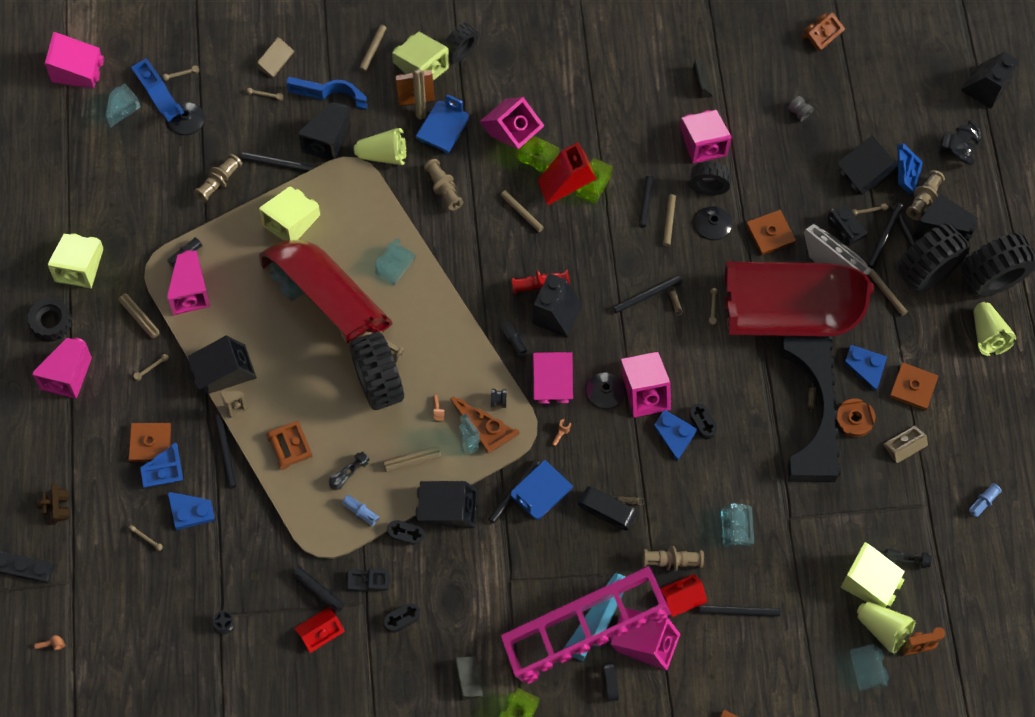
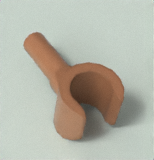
M433 395L434 420L444 421L445 410L439 409L438 396Z
M564 419L560 421L558 434L552 442L553 446L557 445L563 434H567L570 431L571 423L568 427H563Z
M53 636L46 642L34 644V647L38 649L52 645L54 650H59L65 647L62 638Z

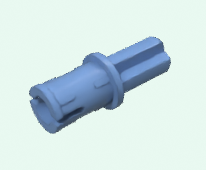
M992 483L983 494H979L978 500L969 508L970 514L978 517L986 507H990L992 501L1002 492L1001 488Z
M350 495L343 499L342 504L355 513V517H360L370 524L371 527L376 524L375 521H378L379 516L369 510L366 504H361Z

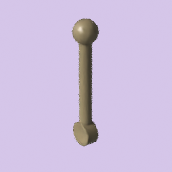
M193 66L189 70L169 75L163 74L162 79L167 81L169 78L191 72L196 74L199 72V67Z
M252 88L246 89L248 95L257 94L276 98L277 101L283 100V94L281 93L271 94L255 91Z
M882 204L880 207L863 210L853 209L852 213L857 216L861 213L879 210L886 212L888 205Z
M712 288L710 291L712 294L709 324L715 325V300L718 290Z
M163 354L161 356V359H159L158 361L144 369L142 372H136L134 374V379L137 381L141 380L142 376L145 373H147L163 361H168V355Z
M130 524L128 528L132 532H135L152 544L157 551L162 550V544L154 542Z

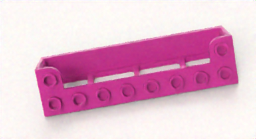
M648 566L501 635L515 676L523 683L527 682L528 684L538 679L539 670L542 672L547 671L553 667L552 664L559 661L560 663L566 662L572 658V655L576 653L583 654L589 651L590 647L595 644H605L609 641L608 638L614 635L616 637L622 636L628 632L627 629L634 626L635 628L641 627L649 619L657 623L663 622L668 619L667 616L671 615V612ZM650 581L659 605L629 618L619 594ZM614 597L623 617V622L591 636L582 612ZM577 614L586 639L554 653L545 629ZM540 632L548 652V657L522 669L512 644Z

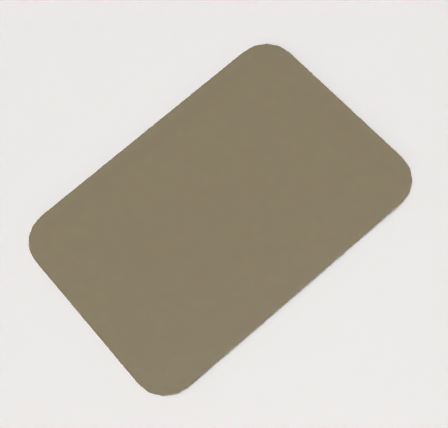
M340 157L330 160L164 244L152 254L146 264L144 279L148 292L188 360V356L226 335L246 345L257 378L211 393L209 396L292 538L304 552L317 558L334 559L349 554L387 533V526L392 521L407 522L416 517V508L419 503L417 489L420 487V481H466L473 485L520 459L531 449L537 437L538 421L532 406L380 172L367 161L357 157ZM291 186L295 190L299 189L306 198L316 201L320 210V216L298 240L308 241L322 248L391 319L393 325L382 334L392 344L405 348L399 361L395 363L404 389V399L402 402L380 410H372L354 367L349 347L351 341L346 343L342 339L341 331L275 262L270 263L264 269L261 267L259 254L272 245L283 242V240L263 227L259 208ZM196 237L203 245L197 250V255L211 307L173 316L167 295L174 268L169 265L167 260L180 250L179 247H184ZM491 389H496L497 391L507 389L506 408L501 406L491 408ZM243 391L248 409L231 418L223 405L220 392ZM433 395L438 396L439 409L445 410L444 421L434 420ZM453 396L460 398L467 405L475 409L479 408L490 414L493 418L503 421V424L510 428L518 429L519 435L488 454L453 406L450 398ZM299 421L313 457L280 470L277 464L278 459L271 442L267 440L266 433ZM283 435L279 436L280 446L285 458H288L291 455ZM436 446L440 448V458L391 471L385 470L384 460ZM363 451L370 459L368 465L365 468L361 465L356 468L355 473L347 479L341 489H331L329 486L330 476L340 472L348 464H352L355 461L354 455ZM348 469L345 472L348 475L351 471ZM347 495L352 496L361 504H366L369 510L379 516L378 521H375L376 524L373 527L360 517H355V513L342 504L343 499ZM396 524L394 527H391V530L398 527L399 525Z

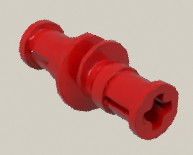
M536 270L534 277L512 278L514 294L536 289L539 291L547 275L545 273L541 275L539 270ZM568 270L553 274L566 279L570 285Z

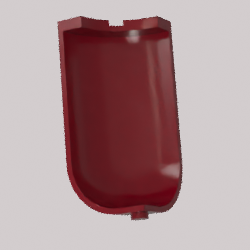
M288 240L272 245L259 254L261 267L264 269L270 263L275 262L341 331L342 339L346 343L366 332L365 329H369L371 332L382 331L383 333L393 325L391 319L319 246L303 240Z
M725 261L724 286H727L728 297H724L725 311L729 313V318H726L729 335H841L852 330L861 322L869 307L870 294L874 292V285L865 273L844 265Z

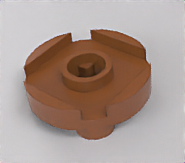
M849 399L839 407L836 423L843 435L862 437L872 430L876 419L875 412L863 400ZM853 414H856V416L860 417L861 419H859L858 422H855L851 418Z

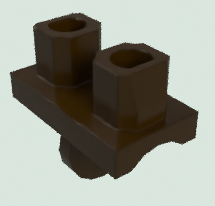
M52 484L51 490H49V500L47 494L41 495L42 500L36 502V508L42 509L43 515H47L49 509L50 525H56L57 521L68 520L69 507H59V502H68L69 491L58 489V484Z

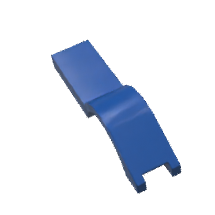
M147 58L131 67L159 112L168 122L173 117L184 113L181 106L174 101L162 79Z
M292 77L287 79L286 84L289 93L324 100L332 93H346L353 97L357 108L367 109V97L347 81L333 80L323 85Z

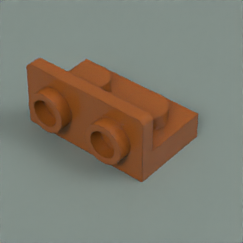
M833 12L827 15L825 13L820 15L816 19L817 23H812L804 29L805 33L801 36L803 39L808 37L817 51L822 50L845 30Z

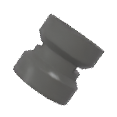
M798 96L790 103L788 110L791 113H796L800 121H804L812 113L813 107L810 104H806L801 96Z

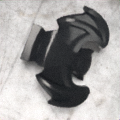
M969 120L968 124L956 128V134L951 135L950 132H945L938 153L947 152L968 165L975 163V159L971 157L974 145L968 142L973 140L978 145L981 139V132L978 125Z

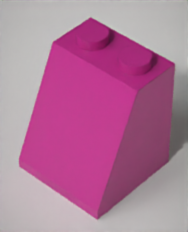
M53 32L45 60L51 82L94 88L95 83L99 81V68L103 66L104 56L101 55L100 49Z
M524 97L505 99L480 121L491 137L516 149L523 146L544 127Z
M707 110L700 114H689L682 117L680 128L692 164L728 155L731 135L717 110Z
M196 250L185 251L177 255L167 295L173 316L211 307Z
M66 338L34 370L33 377L40 390L77 399L92 359L86 342L80 338Z
M572 352L532 353L533 399L538 400V403H549V399H557V403H569V399H573Z
M659 352L621 359L622 376L633 417L671 410L670 380Z
M625 608L629 618L643 613ZM622 615L618 618V624L623 622ZM669 618L660 623L649 619L641 627L635 628L634 626L627 629L628 632L622 636L616 637L614 635L611 637V645L618 653L667 671L680 633Z

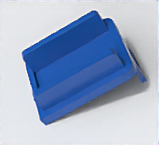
M450 95L445 96V102L438 101L416 135V139L448 154L469 121V114L463 111V102ZM450 100L457 103L458 106L453 105Z
M544 460L512 490L511 497L535 520H539L573 488V485Z

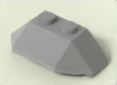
M815 224L805 229L804 235L808 254L814 263L844 265L858 269L866 275L872 271L861 257L830 233L819 229Z

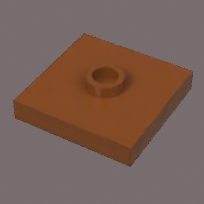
M432 70L423 71L426 102L433 101L435 97ZM413 73L397 75L396 86L399 106L415 104Z
M781 210L747 221L746 223L761 256L796 242Z
M902 362L890 398L926 411L939 376Z
M131 423L129 461L150 462L154 457L170 447L171 423Z

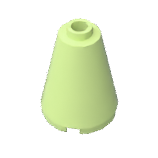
M396 128L358 140L357 144L354 145V153L358 155L359 159L403 165L405 162L402 159H406L405 138H401L400 134L403 133V130Z
M981 302L977 304L973 313L978 348L981 354L990 356L989 353L995 352L998 355L1009 350L1014 345V339L1016 340L1014 332L990 303Z
M871 602L862 603L857 610L858 619L892 653L899 651L906 641L904 639L907 634L911 635L916 622L909 616Z

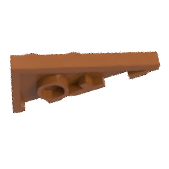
M454 396L450 398L453 406L488 454L519 435L518 429L510 428L503 424V421L493 418L490 414L479 408L475 409L467 405L460 398H455Z

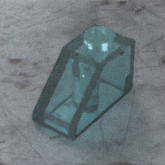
M126 84L116 87L109 95L106 118L110 127L140 108L138 98Z

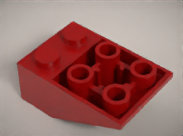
M577 142L562 150L537 181L546 204L550 205L597 178L587 155Z

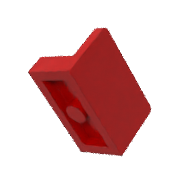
M695 574L660 588L672 617L707 602L702 581Z
M329 607L294 628L310 653L345 632L337 616Z

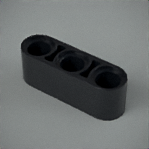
M590 486L586 487L577 503L581 509L625 531H628L637 515V511L632 507Z

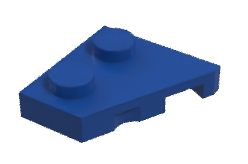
M904 143L898 144V184L908 194H912L916 189L923 162Z
M850 345L844 364L850 370H853L861 380L864 379L870 384L873 391H876L887 356Z
M666 410L662 412L654 424V429L663 438L666 447H669L674 455V459L678 461L696 434L697 428Z
M177 443L172 444L171 447L140 468L144 488L184 481Z
M173 492L168 493L176 530L216 521L211 500Z

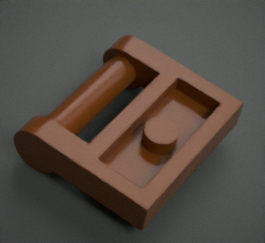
M299 421L266 433L267 440L271 442L278 459L277 464L280 470L313 457ZM283 435L291 455L288 458H285L280 446L279 436Z
M937 627L932 633L922 635V632L910 635L901 648L903 656L934 650L938 646V641L945 637L944 629Z

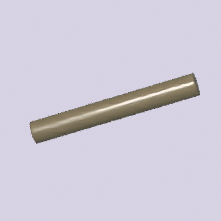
M384 25L379 26L359 68L362 72H366L386 30Z
M506 190L501 193L500 196L538 232L543 230L544 227Z
M670 194L668 197L663 245L669 247L671 244L676 195Z
M872 269L868 274L900 315L904 316L908 311Z

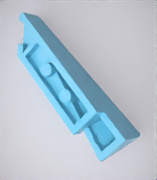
M615 573L607 585L625 578V576ZM614 597L593 606L585 616L591 636L608 628L618 606ZM581 624L564 649L586 639ZM587 652L583 654L576 653L571 657L583 662Z

